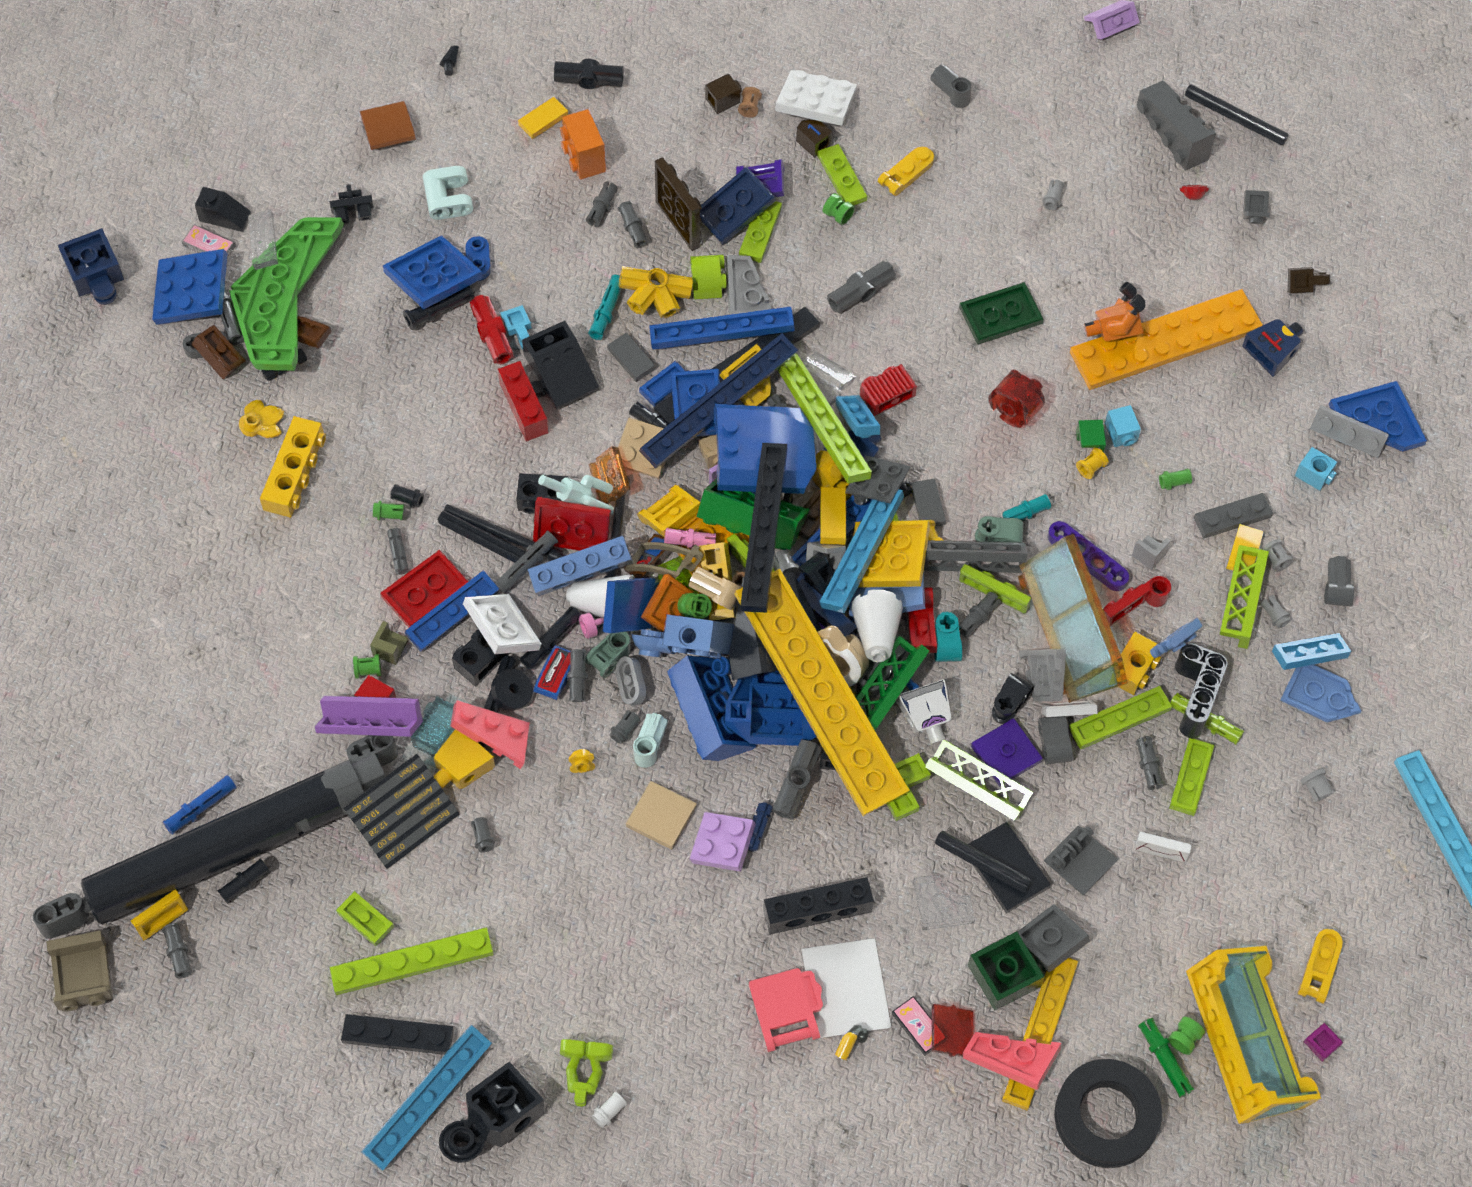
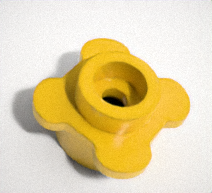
M576 750L568 758L571 763L570 771L572 773H585L595 769V764L592 762L594 755L588 750Z

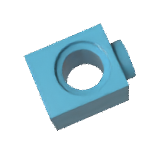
M1131 405L1109 410L1105 425L1114 447L1130 446L1137 442L1141 428Z
M1311 447L1299 464L1295 476L1320 491L1325 483L1330 485L1337 474L1334 471L1337 461Z

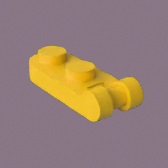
M927 147L915 148L889 171L883 172L877 182L883 187H888L892 195H899L931 168L934 160L933 152Z
M1323 929L1316 936L1297 992L1298 995L1316 998L1315 1001L1324 1004L1343 944L1342 937L1337 931ZM1314 979L1321 982L1320 988L1310 985L1311 980Z

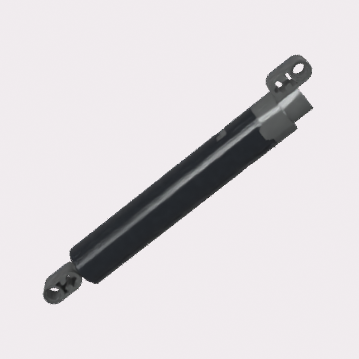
M368 735L354 741L348 746L346 751L349 760L81 880V887L85 897L81 898L76 893H69L39 906L33 913L34 923L42 936L48 939L56 938L82 926L87 922L90 911H92L97 922L103 925L163 898L175 889L176 891L346 815L347 813L343 809L345 806L386 777L382 766L391 763L398 756L394 737Z

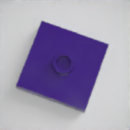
M1014 718L971 743V748L982 762L1011 779L1033 768L1043 760ZM993 775V779L1000 787L1001 783L999 778Z

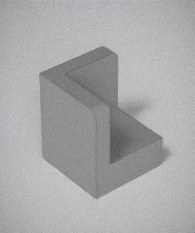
M1147 535L1143 541L1138 540L1135 543L1132 557L1152 570L1166 555L1170 540L1166 538L1160 544Z
M820 541L807 543L806 561L816 553L822 552L832 569L836 570L846 552V546L820 544Z

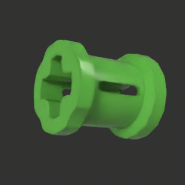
M379 654L368 658L353 656L355 679H360V676L366 675L381 676Z

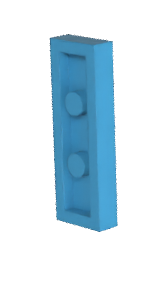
M859 395L836 397L835 406L856 436L868 438L871 435H880V424Z
M1336 633L1276 644L1273 647L1272 653L1283 670L1346 659L1349 657L1351 650L1341 635Z

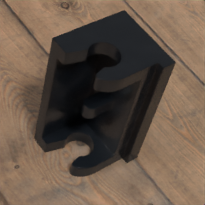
M822 552L816 553L799 567L809 585L823 596L835 573Z

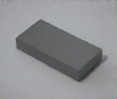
M627 333L607 345L608 351L635 382L655 370L653 362Z
M935 478L911 482L912 485L910 487L919 520H933L936 524L935 527L945 525L946 519Z

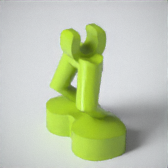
M570 1039L561 1040L560 1055L570 1059L566 1067L567 1090L575 1093L574 1102L576 1106H586L587 1094H595L603 1075L600 1062L612 1060L613 1045L599 1042L586 1043L585 1041ZM580 1059L590 1060L592 1073L586 1083L579 1082L577 1067Z

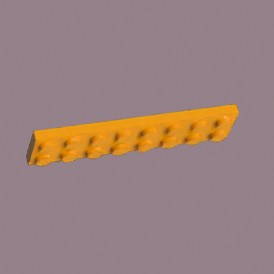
M1243 289L1143 322L1141 323L1143 334L1111 341H1104L1102 337L1070 347V354L1089 390L1244 338L1248 332L1263 325Z

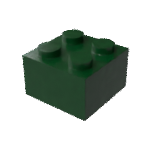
M1017 931L971 954L968 967L994 1011L1042 986L1044 975Z

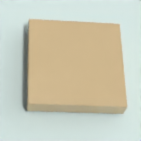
M650 781L627 820L626 827L672 850L696 809L697 803Z

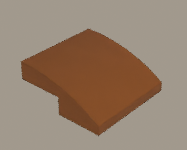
M404 101L360 111L371 150L416 140Z

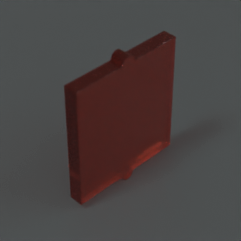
M933 1004L932 1052L949 1054L950 1057H963V1052L974 1035L973 1011L956 1008L955 1005L949 1007Z

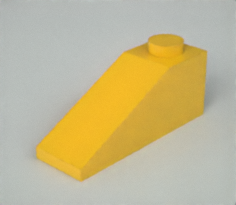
M722 542L699 546V551L704 555L701 560L702 568L721 579L725 578L732 581L728 544ZM708 597L712 603V609L708 615L709 620L735 618L734 606L732 610H729Z

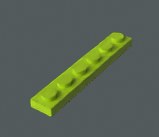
M486 927L329 968L335 994L340 995L493 956L494 954Z

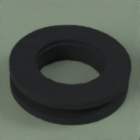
M1114 1059L1090 1061L1075 1069L1063 1083L1055 1103L1054 1117L1056 1129L1064 1145L1080 1160L1101 1168L1123 1167L1140 1159L1156 1139L1162 1122L1160 1097L1150 1079L1136 1067ZM1098 1088H1112L1122 1092L1130 1099L1135 1109L1136 1121L1133 1129L1119 1139H1104L1094 1135L1086 1128L1081 1118L1080 1106L1083 1098L1089 1092Z

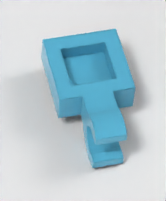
M523 305L501 312L500 315L508 335L516 334L523 350L522 339L529 337L527 330L532 329L526 311Z

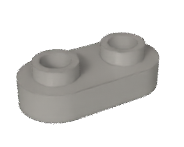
M624 656L618 661L615 668L621 698L626 704L638 706L646 697V686L641 666L636 658Z

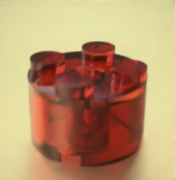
M1012 369L988 396V401L993 411L997 408L1001 413L999 418L1016 428H1021L1023 425L1026 426L1045 405V398L1041 391L1043 388L1042 384L1036 379H1029L1015 369Z

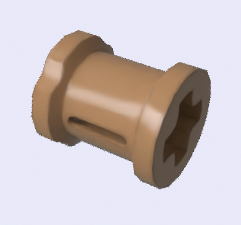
M745 87L742 90L743 100L739 104L738 112L744 117L752 118L758 114L757 105L758 101L761 100L762 93L755 87Z

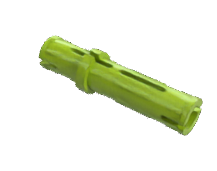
M1177 692L1170 704L1173 709L1184 714L1189 699ZM1210 712L1205 727L1211 730L1210 733L1218 734L1237 745L1244 734V730L1230 724L1222 715L1217 716Z

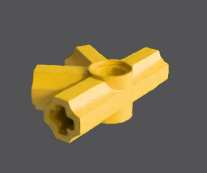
M625 266L621 268L619 288L636 290L627 301L630 310L636 314L644 315L652 303H654L660 318L666 319L680 311L675 297L689 299L691 296L692 277L668 274L660 268H653L650 271ZM651 281H658L660 285H655Z

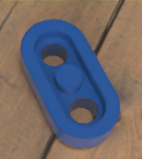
M475 236L466 242V258L474 265H481L478 268L482 271L483 278L479 280L482 281L490 275L489 243L485 238Z

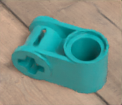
M942 612L936 618L935 624L937 652L934 653L935 662L962 661V642L958 618L951 612Z

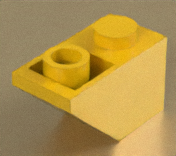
M820 450L815 455L816 472L812 479L820 489L821 487L847 489L849 484L828 451ZM846 493V501L852 496V494Z

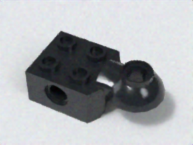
M509 1061L466 1093L468 1119L448 1124L441 1131L439 1148L450 1161L466 1163L475 1159L482 1152L486 1143L502 1147L544 1115V1099ZM462 1141L468 1143L464 1147H459L456 1145L458 1142Z

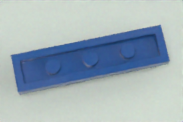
M483 570L405 630L406 636L422 652L469 615L463 605L465 597L495 595L499 592V588Z

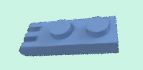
M1196 618L1183 625L1150 650L1152 657L1157 658L1169 650L1175 652L1185 646L1187 642L1197 637L1195 632L1202 627L1199 619Z

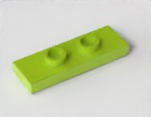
M836 144L819 150L817 156L842 200L854 206L866 202L867 195L840 145Z
M775 201L750 222L739 255L750 256L752 261L762 262L782 208L781 202Z
M966 564L961 568L960 582L986 595L988 592H993L1002 603L1026 614L1030 607V596L1018 591L1014 585L1008 582L1002 583L996 580L992 574L986 571L980 572Z

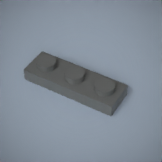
M1260 493L1195 513L1194 520L1203 539L1237 529L1239 524L1246 526L1272 517L1273 512L1264 494Z

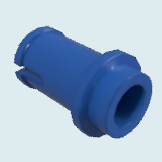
M723 656L715 659L712 663L713 672L720 677L731 674L729 659Z

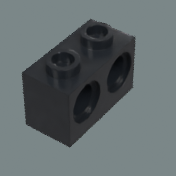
M519 473L516 497L518 511H523L527 514L535 513L537 497L561 501V499L551 498L552 495H556L557 491L539 484L540 474ZM545 475L559 482L564 478H569V476ZM529 493L536 494V495H534V496H532V497H527V496H526V495L529 494Z
M479 629L473 633L471 640L465 646L461 645L455 650L452 657L454 669L475 687L501 663L505 655L511 654H494L491 647H483L487 641ZM468 660L477 661L475 664L472 665L465 664Z

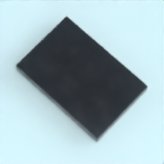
M1007 821L968 844L1031 879L1032 882L1028 891L1022 893L974 866L1006 914L1050 888V882Z

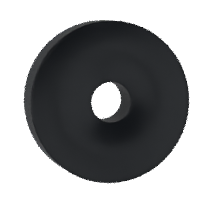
M506 669L493 679L491 694L496 704L501 708L515 711L527 705L531 700L533 693L532 683L522 671ZM509 686L514 688V693L510 692Z

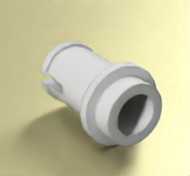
M614 1092L599 1109H594L592 1118L602 1128L605 1125L609 1126L611 1124L610 1120L627 1103L621 1095Z

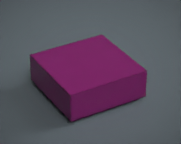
M1325 1023L1303 1041L1322 1062L1343 1044L1342 1040Z

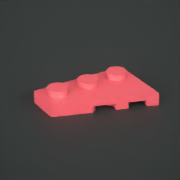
M456 701L453 706L451 727L477 743L482 741L492 747V752L498 756L505 755L513 760V765L519 769L524 765L529 722L465 702Z
M975 1032L963 1052V1059L1038 1090L1061 1050V1043L1051 1042V1045L1036 1043L1035 1039L1027 1038L1026 1041L1010 1040L1008 1036Z

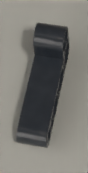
M1187 643L1181 648L1175 663V670L1178 674L1196 681L1179 726L1180 732L1184 736L1194 739L1200 737L1203 732L1228 662L1220 653L1192 643Z

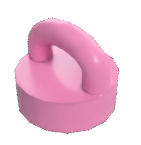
M589 612L580 615L579 624L584 636L587 639L596 637L598 635L596 626L603 624L604 618L594 620Z

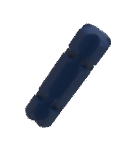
M766 802L758 804L756 809L757 815L753 817L756 825L748 850L751 852L759 850L761 844L759 839L763 838L769 821L767 817H770L772 813V805Z

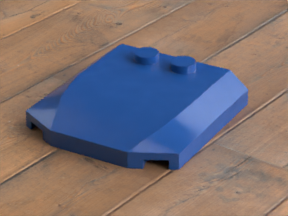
M715 404L714 427L717 435L718 490L756 492L762 443L787 444L788 447L782 493L804 494L816 472L814 429L802 410L789 407Z

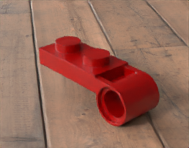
M1155 576L1135 589L1134 587L1129 588L1122 595L1121 599L1117 602L1113 600L1103 608L1100 622L1106 628H1109L1144 602L1153 607L1163 606L1167 602L1171 591L1170 581L1163 576ZM1154 589H1158V590L1162 591L1163 594H1158V593L1154 592L1153 590H1154Z
M924 587L925 609L907 612L910 644L915 648L922 644L929 650L928 653H936L937 641L933 613V588Z

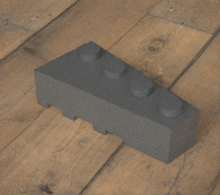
M1160 81L1140 90L1137 108L1148 119L1150 127L1159 134L1163 145L1170 149L1175 161L1181 164L1185 171L1208 161L1216 132L1212 128L1207 130L1204 127L1205 121L1201 117L1195 118L1192 115V108L1188 104L1182 105L1180 103V96L1166 82Z

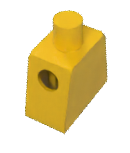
M456 729L434 756L435 766L439 770L434 775V778L442 789L450 781L459 789H464L495 767L494 757L486 749Z

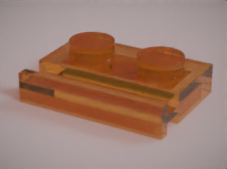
M610 446L596 458L594 463L588 464L593 477L613 485V490L610 494L596 489L599 501L609 504L611 501L615 502L630 490L618 447Z

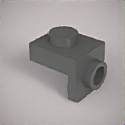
M1244 191L1243 219H1249V223L1262 224L1263 220L1270 218V213L1268 212L1269 191Z

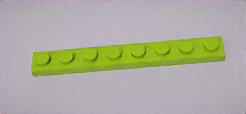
M796 354L777 371L846 482L849 484L871 479V469L802 360Z

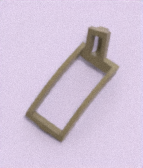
M645 542L639 546L632 557L633 563L627 565L625 569L627 571L654 572L662 575L669 574L676 579L684 568L693 571L704 555L698 550L700 547L696 544L689 550L667 543ZM650 549L667 550L686 555L676 572L653 565L636 564L644 551ZM693 557L697 559L694 564L691 562Z

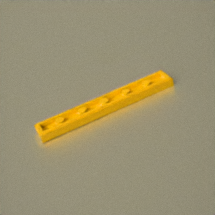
M1067 958L1051 972L1046 970L1022 1041H1026L1027 1038L1035 1039L1036 1043L1051 1044L1078 964L1077 960ZM1009 1078L1002 1102L1028 1111L1035 1089Z

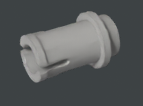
M1054 179L1050 181L1047 195L1042 200L1044 207L1048 210H1056L1061 204L1060 196L1065 185L1058 179L1055 180V184Z
M1274 595L1268 597L1269 602L1267 599L1263 600L1261 606L1273 620V626H1277L1279 629L1291 621L1289 612L1283 610Z

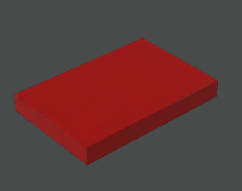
M537 497L535 501L533 541L537 542L548 530L558 540V543L554 545L555 547L580 551L606 542L609 537L611 510Z
M438 550L383 590L380 595L409 628L469 581Z

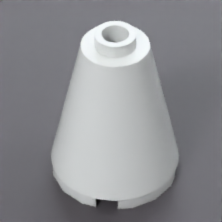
M622 575L574 582L567 589V602H570V606L604 618L607 582L632 579L634 576Z
M869 590L868 595L860 597L859 594L852 602V614L865 655L874 662H883L891 656L903 611L902 601L896 599V594L890 591Z

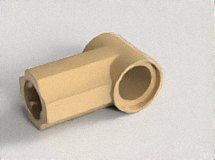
M697 567L688 585L729 610H732L737 601L734 595L735 591L742 588L725 578L721 579L700 567Z

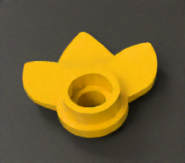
M261 400L251 401L246 405L244 415L239 419V428L244 435L249 437L257 435L264 438L277 437L282 432L276 424L282 419L284 411L277 406H264Z

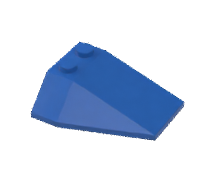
M779 672L760 674L758 678L737 680L726 702L725 725L749 744L798 746L801 739L811 741L817 737Z

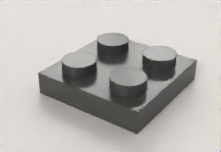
M1055 904L1051 905L1017 931L1032 957L1048 972H1051L1090 942L1089 935Z

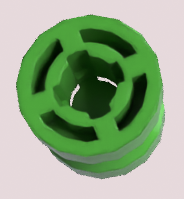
M834 193L825 202L822 212L829 217L833 216L837 223L844 225L852 217L855 206L849 202L845 203L842 197Z
M685 593L678 600L679 613L684 617L704 619L710 614L712 609L710 599L704 594Z
M1182 1017L1178 1023V1030L1171 1033L1168 1041L1177 1051L1190 1055L1195 1048L1194 1043L1197 1040H1201L1205 1030L1195 1020L1189 1017Z

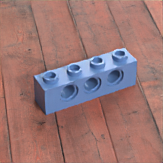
M620 536L527 570L535 593L541 596L570 586L574 582H581L632 564L633 560L625 538Z

